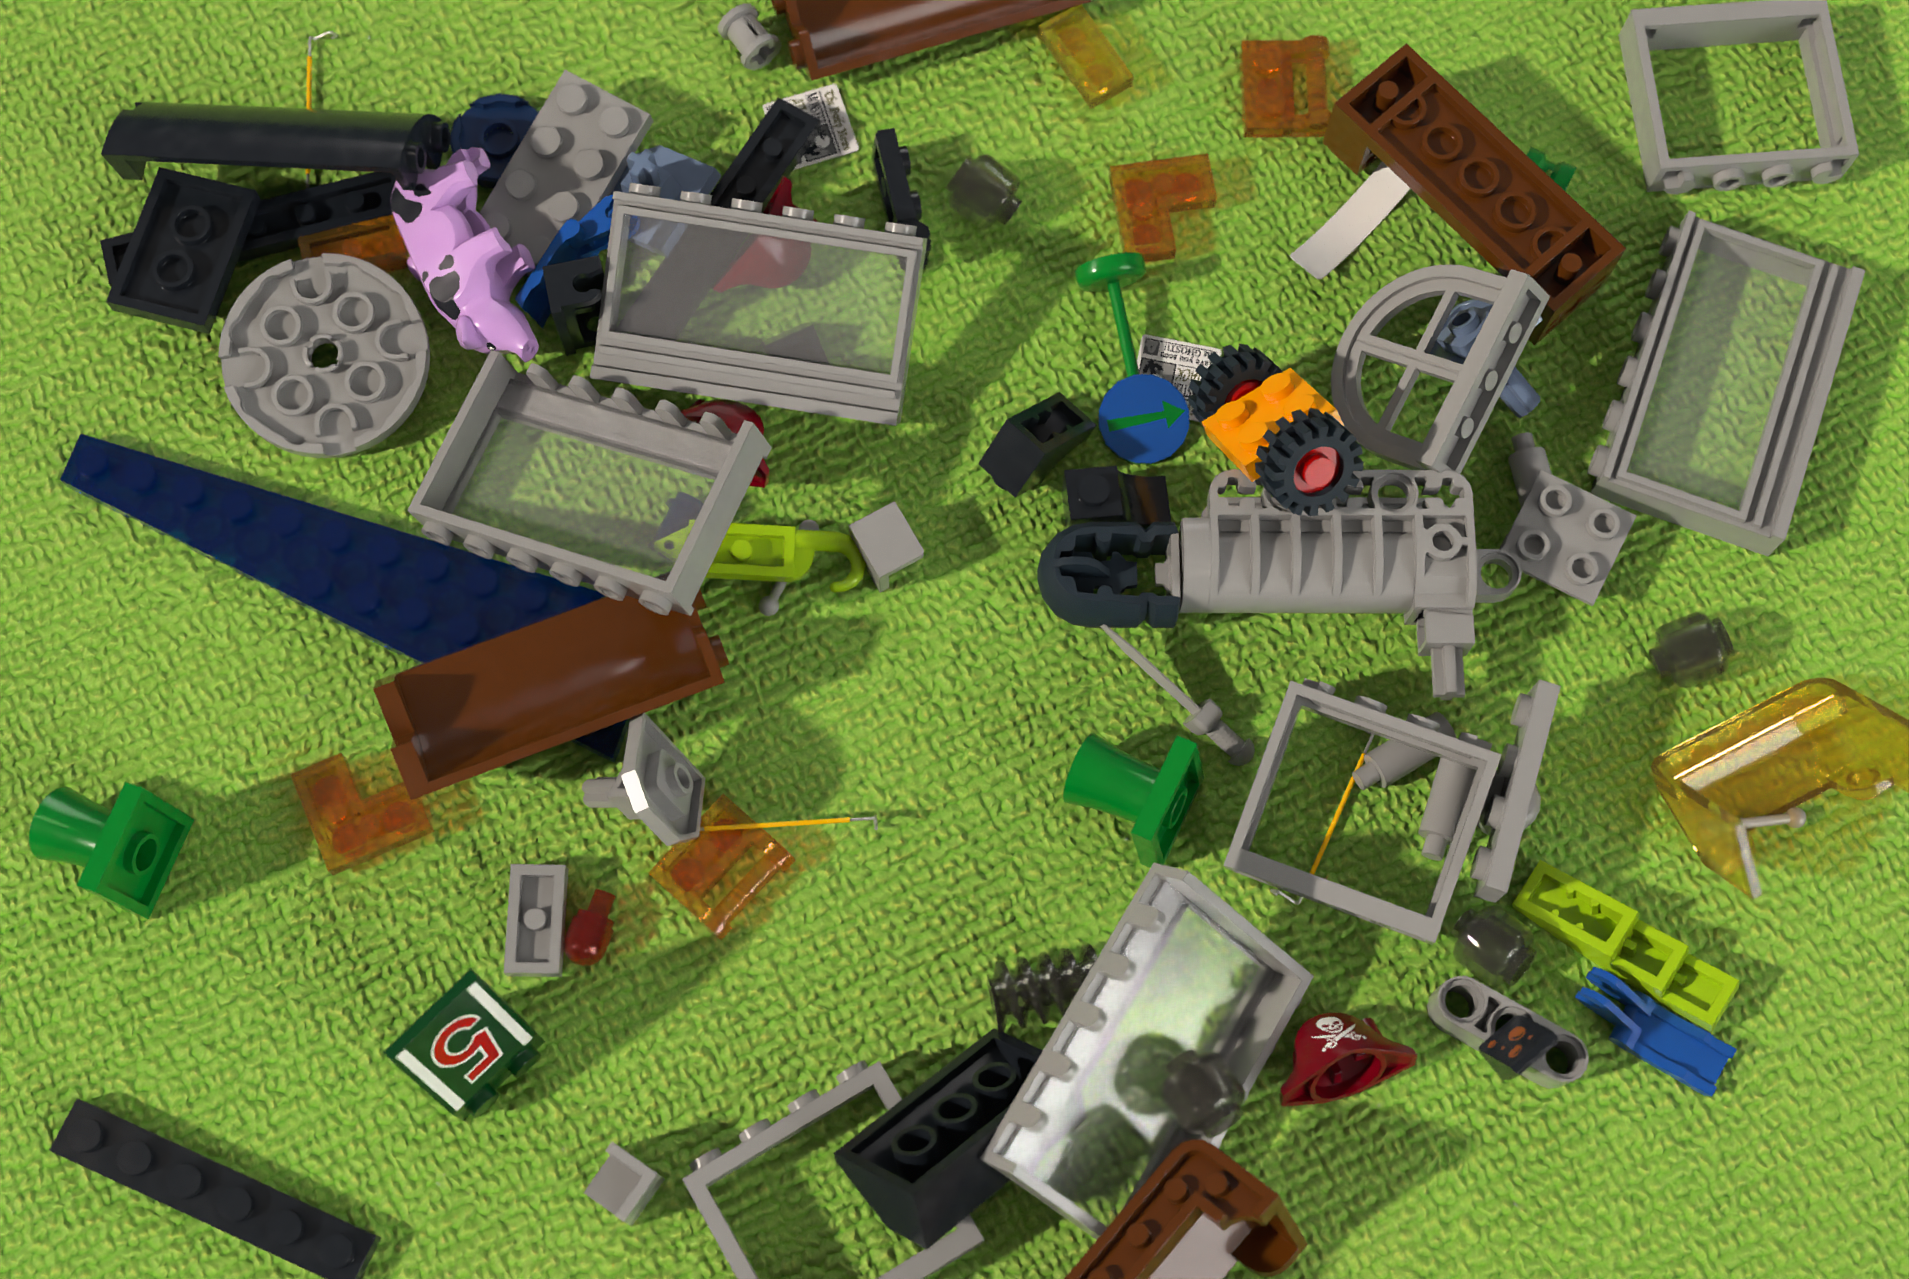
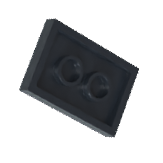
M159 167L107 297L106 303L113 311L210 334L261 201L256 190Z

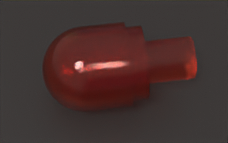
M595 889L588 909H579L577 915L572 917L564 938V951L573 963L579 966H591L598 963L604 957L614 933L612 928L615 922L609 919L608 916L616 898L615 895Z

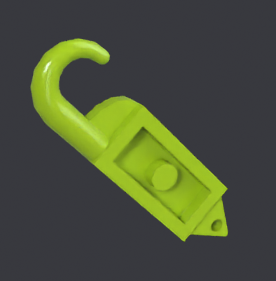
M690 520L688 528L655 543L654 549L671 561L676 562L695 521ZM731 523L705 578L792 583V581L799 580L808 573L815 551L837 552L844 554L849 559L851 568L845 579L831 583L829 588L834 593L846 592L862 580L866 570V563L852 538L840 532L795 529V526ZM671 544L675 548L674 550L669 551L665 548V546Z

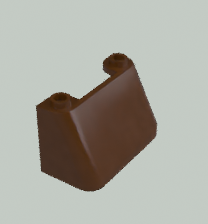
M1191 1139L1180 1143L1170 1152L1064 1279H1223L1237 1261L1259 1276L1272 1277L1281 1274L1290 1267L1308 1243L1276 1192L1213 1144L1205 1140Z

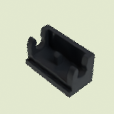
M599 255L542 266L551 314L566 356L576 354V349L596 345L597 331L589 330L587 323L590 319L599 317L604 271Z

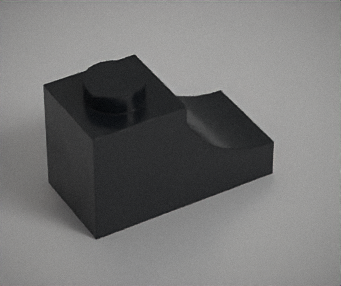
M1058 392L1008 418L978 464L992 476L993 481L1000 488L1008 491L1016 498L1041 484L1049 472L1069 452L1088 439L1096 424L1062 393Z
M1117 465L1064 471L1062 501L1066 529L1072 525L1087 522H1138L1146 530L1153 522H1171L1165 476L1129 475L1118 471Z

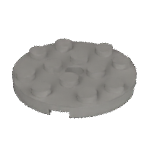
M321 253L322 256L306 258L294 262L289 259L262 273L244 289L231 307L225 320L219 343V358L222 364L226 395L241 419L254 432L272 445L293 454L312 458H336L356 454L375 446L392 435L407 420L418 404L427 382L430 366V346L426 326L420 312L404 288L393 277L362 259L342 254ZM322 344L336 345L338 348L337 364H332L325 368L314 367L312 362L314 350Z

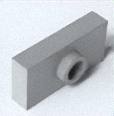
M511 864L503 971L506 976L562 977L569 871L566 865Z

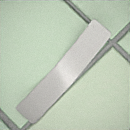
M1381 162L1350 199L1312 237L1290 254L1291 259L1316 279L1321 280L1360 245L1411 188Z

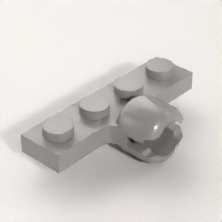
M1539 679L1527 695L1520 693L1516 700L1510 722L1512 725L1518 726L1514 745L1507 743L1503 749L1498 770L1495 772L1477 823L1480 830L1487 835L1490 834L1487 847H1478L1472 863L1470 877L1478 880L1474 897L1495 903L1508 891L1523 831L1535 821L1540 811L1541 796L1536 780L1556 707L1560 685Z

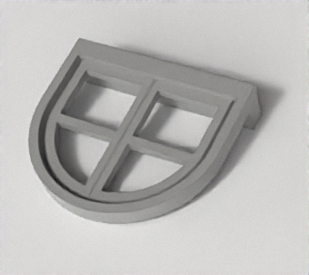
M1450 264L1421 268L1388 283L1376 292L1355 314L1343 333L1334 356L1331 372V394L1334 407L1337 409L1344 427L1355 436L1356 441L1365 449L1386 461L1411 470H1434L1440 474L1443 470H1450L1461 474L1550 296L1529 274L1511 269L1506 278L1472 267ZM1443 295L1416 349L1376 337L1386 323L1406 307L1429 297ZM1459 296L1469 297L1493 305L1463 364L1430 354ZM1366 355L1406 367L1378 424L1368 413L1361 392V374ZM1420 372L1453 383L1423 443L1390 432Z

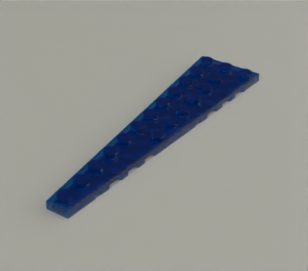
M80 434L60 478L66 487L127 518L139 521L143 526L161 535H167L187 545L191 550L208 559L212 558L234 569L236 573L276 590L280 595L399 655H405L413 659L419 665L605 597V595L593 589L580 585L578 587L571 586L547 575L527 572L511 564L494 559H486L465 550L84 434ZM630 718L570 741L615 763L626 735Z

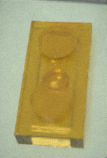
M1082 5L1071 7L1039 25L1038 36L1091 109L1132 87L1134 76Z

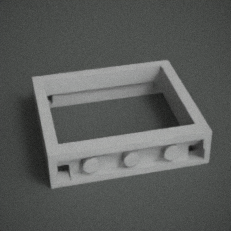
M1761 0L1631 10L1619 33V41L1647 192L1665 191L1668 194L1676 195L1696 188L1714 187L1718 191H1729L1742 185L1763 184L1765 187L1774 188L1794 181L1812 180L1816 184H1826L1842 178L1859 156L1827 0ZM1799 41L1820 148L1669 159L1649 51Z
M1304 678L1303 684H1299L1290 680L1223 866L1227 870L1428 944H1435L1502 754L1490 751L1493 743L1478 739L1476 735L1461 732L1459 739L1439 733L1440 724L1428 718L1408 714L1405 721L1385 714L1388 706L1376 700L1357 695L1353 703L1333 696L1336 688L1322 681L1318 683ZM1301 709L1477 770L1426 915L1249 851Z
M865 1060L850 1066L836 1076L840 1085L821 1096L817 1089L805 1093L787 1106L791 1112L788 1116L771 1125L768 1118L763 1119L738 1135L742 1142L723 1155L719 1148H715L689 1164L693 1173L682 1180L737 1279L759 1278L708 1187L872 1088H875L886 1109H891L902 1098L880 1061L868 1067ZM969 1214L955 1226V1231L938 1240L927 1250H922L877 1279H926L983 1244L984 1238Z

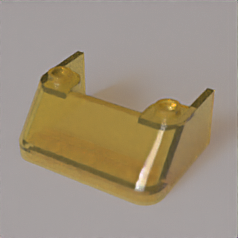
M1812 678L1799 682L1660 754L1653 760L1651 770L1657 790L1701 862L1751 899H1755L1762 895L1753 860L1756 848L1753 837L1748 833V831L1754 828L1745 829L1744 822L1740 818L1783 814L1788 809L1796 807L1830 788L1857 800L1873 799L1879 796L1882 791L1894 785L1909 793V720L1834 679Z

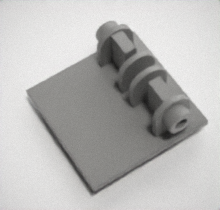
M1541 469L1509 534L1504 538L1499 550L1512 554L1519 562L1523 573L1593 606L1637 515Z

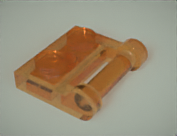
M1311 35L1302 40H1242L1239 53L1243 137H1323L1331 116L1327 104L1325 60L1330 56L1329 40L1321 35ZM1292 63H1306L1308 113L1294 114Z
M722 794L701 816L700 828L704 826L751 824L756 822L726 795ZM763 828L699 831V837L674 845L648 874L711 934L721 941L732 930L729 924L779 870L784 873L796 860ZM754 845L764 856L713 910L702 899Z

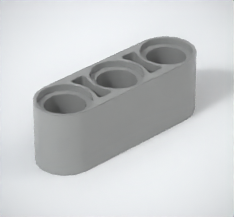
M1454 976L1441 984L1429 996L1427 1010L1432 1023L1441 1031L1479 1051L1480 1044L1496 1032L1495 1025L1498 1019L1509 1021L1514 1016L1521 1015L1553 1031L1559 1038L1556 1040L1558 1043L1553 1047L1560 1049L1565 1054L1568 1062L1567 1071L1565 1074L1554 1072L1546 1062L1545 1053L1520 1074L1539 1086L1548 1089L1559 1088L1580 1078L1587 1070L1589 1062L1588 1050L1583 1041L1576 1035L1473 978ZM1447 992L1459 993L1466 999L1469 1006L1466 1018L1456 1017L1448 1011L1445 1004Z

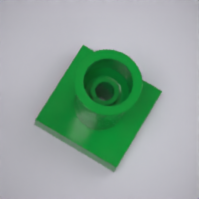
M1091 733L1080 746L1072 762L1064 786L1063 800L1065 803L1096 809L1135 823L1131 835L1140 864L1151 868L1153 863L1164 865L1204 780L1198 744L1177 735L1160 769L1120 750L1097 734Z
M127 782L124 783L112 810L90 800L70 787H59L49 793L38 806L29 830V845L33 855L40 860L63 862L85 867L76 886L129 913L149 919L195 819L145 788Z

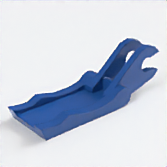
M613 194L604 197L579 222L570 219L564 223L515 297L521 308L540 327H544L551 313L542 266L597 256L600 251L608 248L614 199H612ZM631 215L628 239L638 232L641 224L640 216Z
M1593 967L1588 972L1586 978L1592 984L1625 1005L1623 1012L1608 998L1589 988L1582 987L1577 992L1575 998L1615 1026L1609 1036V1040L1703 1096L1712 1097L1717 1089L1715 1084L1728 1059L1733 1058L1737 1049L1717 1039L1708 1031L1663 1008L1648 995L1639 991L1633 992L1622 980L1613 974Z

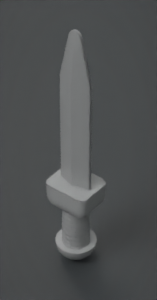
M1107 625L1100 626L1126 655L1191 713L1183 722L1185 727L1196 735L1206 734L1210 737L1212 741L1231 757L1228 761L1230 764L1242 766L1251 761L1255 752L1253 742L1250 738L1244 741L1220 719L1223 713L1218 705L1211 699L1202 701L1198 705L1194 703L1131 644Z

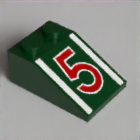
M470 969L383 1053L447 1111L464 1121L470 1114L473 1118H477L487 1111L499 1097L496 1089L511 1074L518 1078L526 1073L540 1058L541 1054L537 1049L545 1041L496 990Z

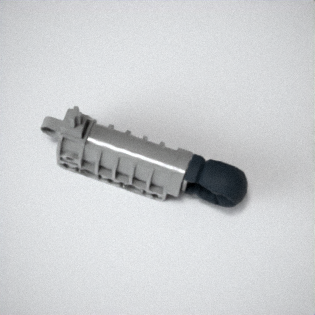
M1231 469L1216 475L1211 482L1207 506L1203 510L1201 517L1182 518L1179 531L1175 522H1153L1146 530L1138 522H1087L1075 524L1056 534L1042 551L1037 569V577L1042 598L1056 616L1072 625L1089 628H1101L1100 626L1107 625L1109 628H1137L1144 620L1152 628H1174L1179 613L1404 614V625H1416L1418 656H1431L1433 697H1441V700H1452L1453 697H1465L1463 656H1466L1475 644L1473 616L1475 603H1495L1508 598L1521 581L1522 571L1519 562L1507 551L1476 549L1473 492L1468 480L1456 471L1443 470L1441 474L1434 470L1353 471L1360 480L1356 488L1347 484L1344 491L1349 495H1360L1364 488L1363 485H1370L1367 498L1351 497L1347 498L1344 502L1339 498H1334L1332 502L1335 509L1326 512L1319 505L1317 516H1308L1304 511L1300 516L1293 514L1288 508L1286 510L1274 497H1271V494L1264 487L1261 497H1219L1218 494H1223L1227 485H1236V490L1239 494H1254L1256 485H1262L1259 478L1251 482L1240 469ZM1386 485H1394L1403 490L1406 498H1379L1378 490ZM1442 485L1449 486L1450 494L1459 495V498L1455 499L1452 506L1448 508L1441 498H1418L1419 491L1417 486H1423L1421 495H1435ZM1122 555H1133L1136 558H1148L1150 555H1165L1164 563L1155 564V587H1164L1166 596H1157L1153 592H1142L1139 596L1121 595L1126 589L1137 588V562L1126 561ZM1107 556H1112L1110 561H1106ZM1487 564L1500 565L1508 573V585L1498 589L1488 586L1482 580L1481 568ZM1094 589H1098L1097 594H1093Z

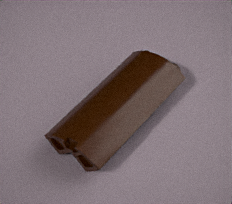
M771 0L776 16L785 14L793 40L788 41L793 65L796 70L804 68L811 81L1093 1Z
M670 573L656 578L666 581ZM699 589L692 603L694 611L691 616L670 610L668 615H661L641 605L638 601L639 599L625 595L623 601H618L605 596L376 680L373 690L393 737L391 752L410 799L413 800L725 683L720 668L729 665V661L719 635L708 638L697 611L707 608L701 590Z

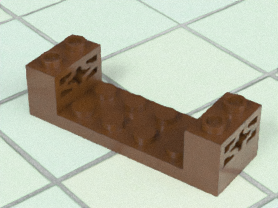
M1407 43L1334 103L1322 143L1356 175L1360 174L1379 158L1503 277L1507 278L1511 269L1529 274L1550 296L1541 314L1543 320L1534 327L1528 339L1534 346L1606 283L1625 252L1626 248Z

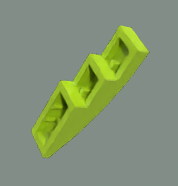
M1539 860L1512 903L1514 909L1596 965L1711 1033L1739 988L1738 979L1689 954L1688 945L1639 920L1638 911L1542 860Z

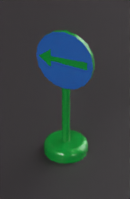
M1124 252L1088 261L1077 267L1074 271L1076 281L1079 287L1087 292L1109 291L1127 378L1118 381L1104 396L1098 411L1100 434L1105 445L1118 458L1135 465L1156 464L1170 458L1182 446L1189 430V408L1182 393L1168 380L1152 374L1140 375L1121 288L1129 286L1143 277L1146 272L1144 257L1140 253Z

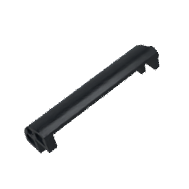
M141 101L135 102L133 110L123 109L118 114L108 131L101 155L123 179L142 180L146 161L389 172L394 175L403 190L414 191L418 174H422L425 167L428 169H438L440 167L442 153H446L449 150L450 129L447 122H443L438 116L433 114Z

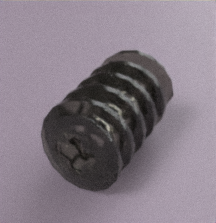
M1085 943L1081 946L1079 961L1075 959L1070 949L1067 947L1061 948L1057 966H1055L1046 952H1040L1037 958L1036 970H1033L1024 956H1020L1016 959L1014 974H1011L1002 960L996 961L993 978L990 979L987 975V983L998 1032H1005L1007 1015H1013L1021 1029L1027 1028L1029 1011L1032 1010L1035 1011L1042 1024H1048L1051 1006H1056L1063 1017L1098 958L1092 945Z

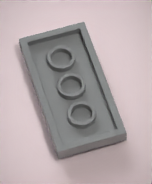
M564 70L479 214L483 216L490 229L493 227L498 229L502 238L511 248L517 244L524 245L530 251L536 267L552 240L567 220L574 219L579 222L604 197L611 194L628 165V155L632 151L636 152L653 123L651 115ZM532 271L525 273L524 276L529 277Z

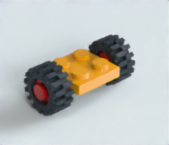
M1239 344L1237 351L1232 345L1222 347L1223 357H1220L1215 351L1207 357L1212 364L1206 368L1200 363L1195 371L1202 378L1200 381L1191 379L1189 388L1195 394L1188 396L1189 404L1194 408L1192 413L1203 425L1208 438L1251 482L1259 478L1262 486L1286 510L1288 508L1293 514L1301 516L1304 511L1308 516H1317L1319 505L1326 512L1335 509L1332 502L1335 497L1344 502L1350 496L1344 491V488L1347 484L1356 488L1360 479L1353 471H1363L1364 462L1358 457L1363 454L1361 445L1355 441L1357 440L1355 436L1344 427L1337 409L1292 368L1282 371L1262 351L1255 347L1251 349L1246 344Z

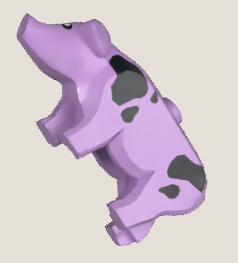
M482 148L459 149L450 157L446 165L440 166L435 170L425 169L422 174H418L414 191L403 190L396 180L391 194V207L397 228L410 255L407 259L408 268L413 276L422 282L434 307L454 326L460 345L466 350L474 349L484 354H489L491 350L498 351L501 354L515 353L524 362L530 361L538 351V342L524 313L510 303L509 299L514 287L525 273L535 269V264L530 251L524 245L517 244L511 248L502 238L496 227L490 229L483 216L476 211L478 176L490 168V161Z

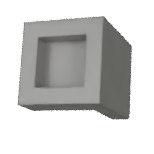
M895 501L849 525V535L866 563V570L880 593L889 588L890 575L922 559L924 556V549Z
M611 1142L605 1150L610 1156L588 1185L584 1194L613 1213L624 1223L633 1226L665 1179L617 1144Z

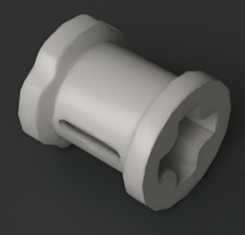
M744 3L734 7L724 15L718 25V32L722 38L731 40L742 55L741 63L746 69L757 70L764 67L780 51L781 41L776 35L768 34L758 20V11L751 3Z

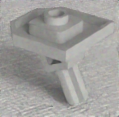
M646 713L630 718L623 768L618 777L587 779L581 787L585 793L583 798L584 804L589 808H618L629 820L641 819L666 846L685 843L699 837L706 778Z

